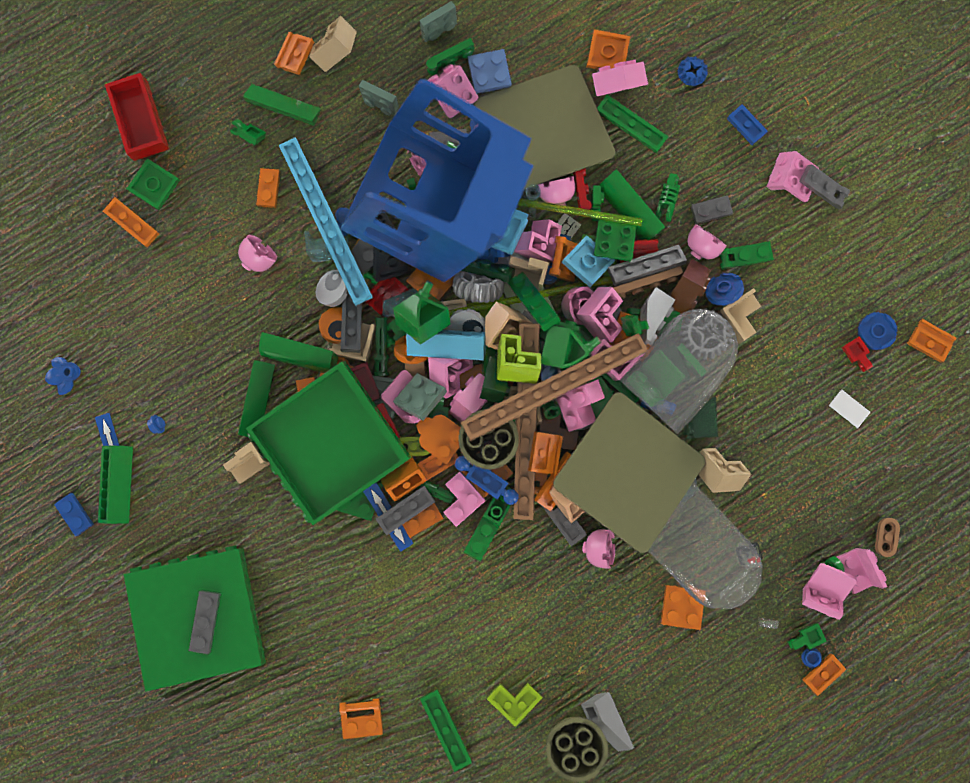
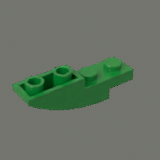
M502 495L498 499L493 497L463 552L481 562L511 505L505 503Z

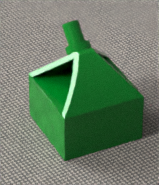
M426 281L422 289L393 308L396 325L420 345L451 325L448 307L429 293L434 285L430 281Z
M552 326L547 330L541 364L566 370L590 358L591 352L594 351L593 348L599 345L601 341L597 336L591 341H586L584 335L569 328Z

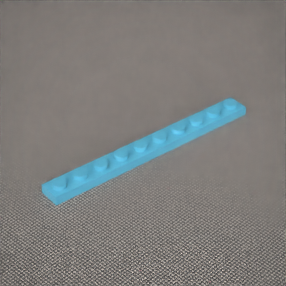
M296 137L280 144L279 147L355 306L373 298Z

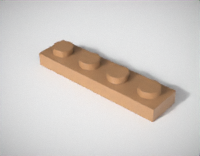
M681 266L613 288L621 299H624L627 294L637 295L644 292L643 289L649 287L650 290H653L656 287H660L661 283L667 282V284L678 281V277L683 274Z

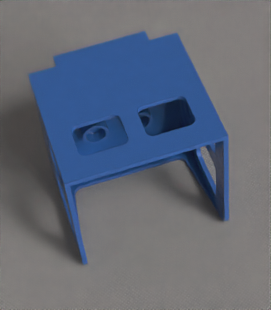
M419 80L389 123L340 229L438 280L446 282L503 239L533 168V165L523 160L532 138L433 82ZM432 99H437L475 120L478 124L470 133L466 134L427 113L425 109ZM417 120H420L457 140L460 144L456 148H450L417 130L413 125ZM401 148L407 149L426 161V166L414 190H409L392 181L388 176L397 153ZM384 192L402 201L406 206L379 196V193ZM381 211H386L400 218L401 221L397 230L376 219L377 215Z

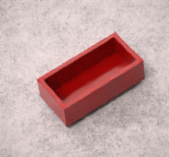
M141 73L105 84L126 154L133 161L169 150L146 78Z

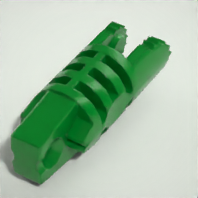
M670 173L667 183L663 184L655 214L659 220L662 217L663 209H667L666 221L671 222L680 190L677 174Z

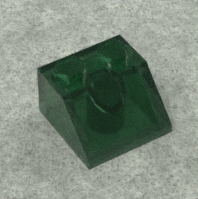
M716 397L705 400L686 420V424L683 425L684 435H687V440L718 437Z

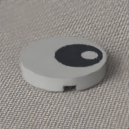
M331 270L325 273L317 284L316 298L325 306L335 307L341 304L348 295V290L338 270Z
M460 309L451 315V325L447 327V330L485 332V320L478 312L472 309Z

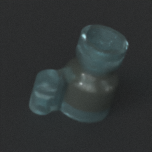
M535 184L527 186L523 194V202L529 207L530 217L536 215V207L541 203V190Z

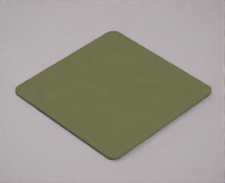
M570 65L479 97L475 101V107L532 138L523 158L524 161L533 165L524 190L610 160L615 156L614 146L579 67L575 65Z
M618 392L613 394L554 479L553 485L558 492L635 550L645 553L650 549L705 465V459L699 452L632 400Z

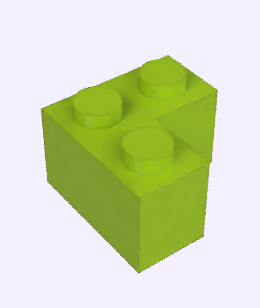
M501 334L497 356V380L537 384L541 371V354L522 352L521 336Z

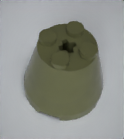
M484 410L476 411V412L472 413V414H471L470 416H468L465 420H467V419H469V418H471V417L477 415L478 413H480V412H482V411H484ZM513 420L472 441L469 440L463 426H461L459 431V447L463 456L469 463L481 469H496L504 466L513 458L518 448L519 436ZM483 441H492L491 445H486L484 447Z
M570 717L557 723L550 731L546 742V754L550 766L556 773L570 781L583 782L595 777L600 772L608 757V744L602 730L594 722L583 717ZM572 737L576 738L577 744L573 745Z

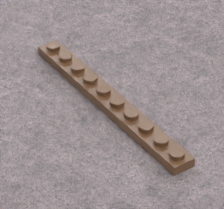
M520 323L521 351L539 353L540 326L538 324ZM518 382L517 394L536 384ZM537 408L517 418L516 427L519 443L515 456L514 490L518 493L519 499L514 504V519H534L535 472L528 471L534 431L537 432Z
M638 333L461 422L469 440L472 441L646 353L648 349Z

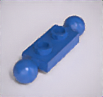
M459 456L455 460V467L459 471H467L468 474L465 478L496 499L502 495L506 504L513 505L517 503L519 499L518 493L513 489L507 490L508 482L489 469L472 466L464 456Z

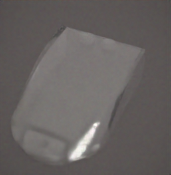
M695 309L685 311L674 317L658 333L653 344L646 346L648 351L619 380L677 434L711 398L732 369L737 358L738 342L732 326L725 318L713 311Z
M694 481L648 551L697 602L713 609H732L744 604L756 593L762 579V562L751 542Z

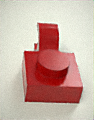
M860 336L841 347L851 363L858 362L862 372L873 367L870 360L866 357L870 351Z

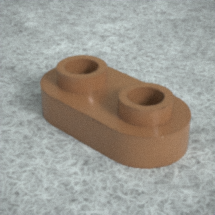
M883 518L878 523L875 550L881 556L891 557L897 551L900 525L897 520ZM886 524L890 526L888 531L885 530ZM884 543H886L887 545L886 550H883L882 545Z

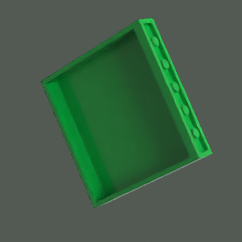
M342 361L246 428L249 439L260 448L258 451L271 464L269 465L271 471L280 477L282 487L286 491L289 490L293 496V503L297 507L300 506L304 512V519L308 523L311 522L312 525L318 523L412 458L346 361Z
M237 545L225 548L226 552L218 553L217 549L206 552L204 557H199V554L187 556L186 561L180 562V558L168 560V565L161 566V562L149 565V569L142 570L141 566L132 568L130 573L124 574L145 692L254 668L266 663L243 548L237 549ZM199 591L221 594L211 653L209 654L189 651Z

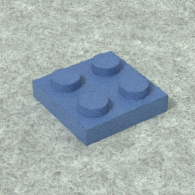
M504 49L468 56L473 86L477 94L511 87Z

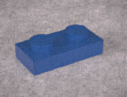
M743 104L727 118L751 145H754L768 132Z
M73 493L68 494L54 504L75 536H79L94 525Z

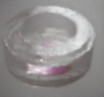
M759 617L758 624L762 627L777 629L779 621Z

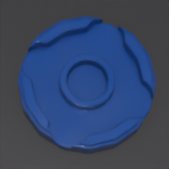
M722 273L717 278L715 276L711 278L705 293L707 299L712 304L725 306L739 300L743 295L744 286L738 275Z
M874 312L866 315L859 323L858 337L860 336L869 349L882 350L890 347L896 340L897 325L888 314Z

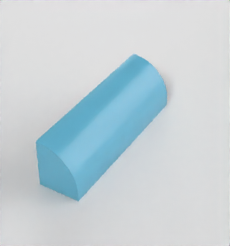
M442 330L421 345L406 333L407 356L484 360L485 332Z

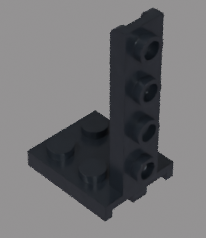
M381 211L376 219L396 230L385 211ZM373 246V278L376 282L411 273V265Z

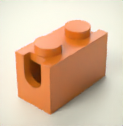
M413 457L380 479L394 502L427 481Z

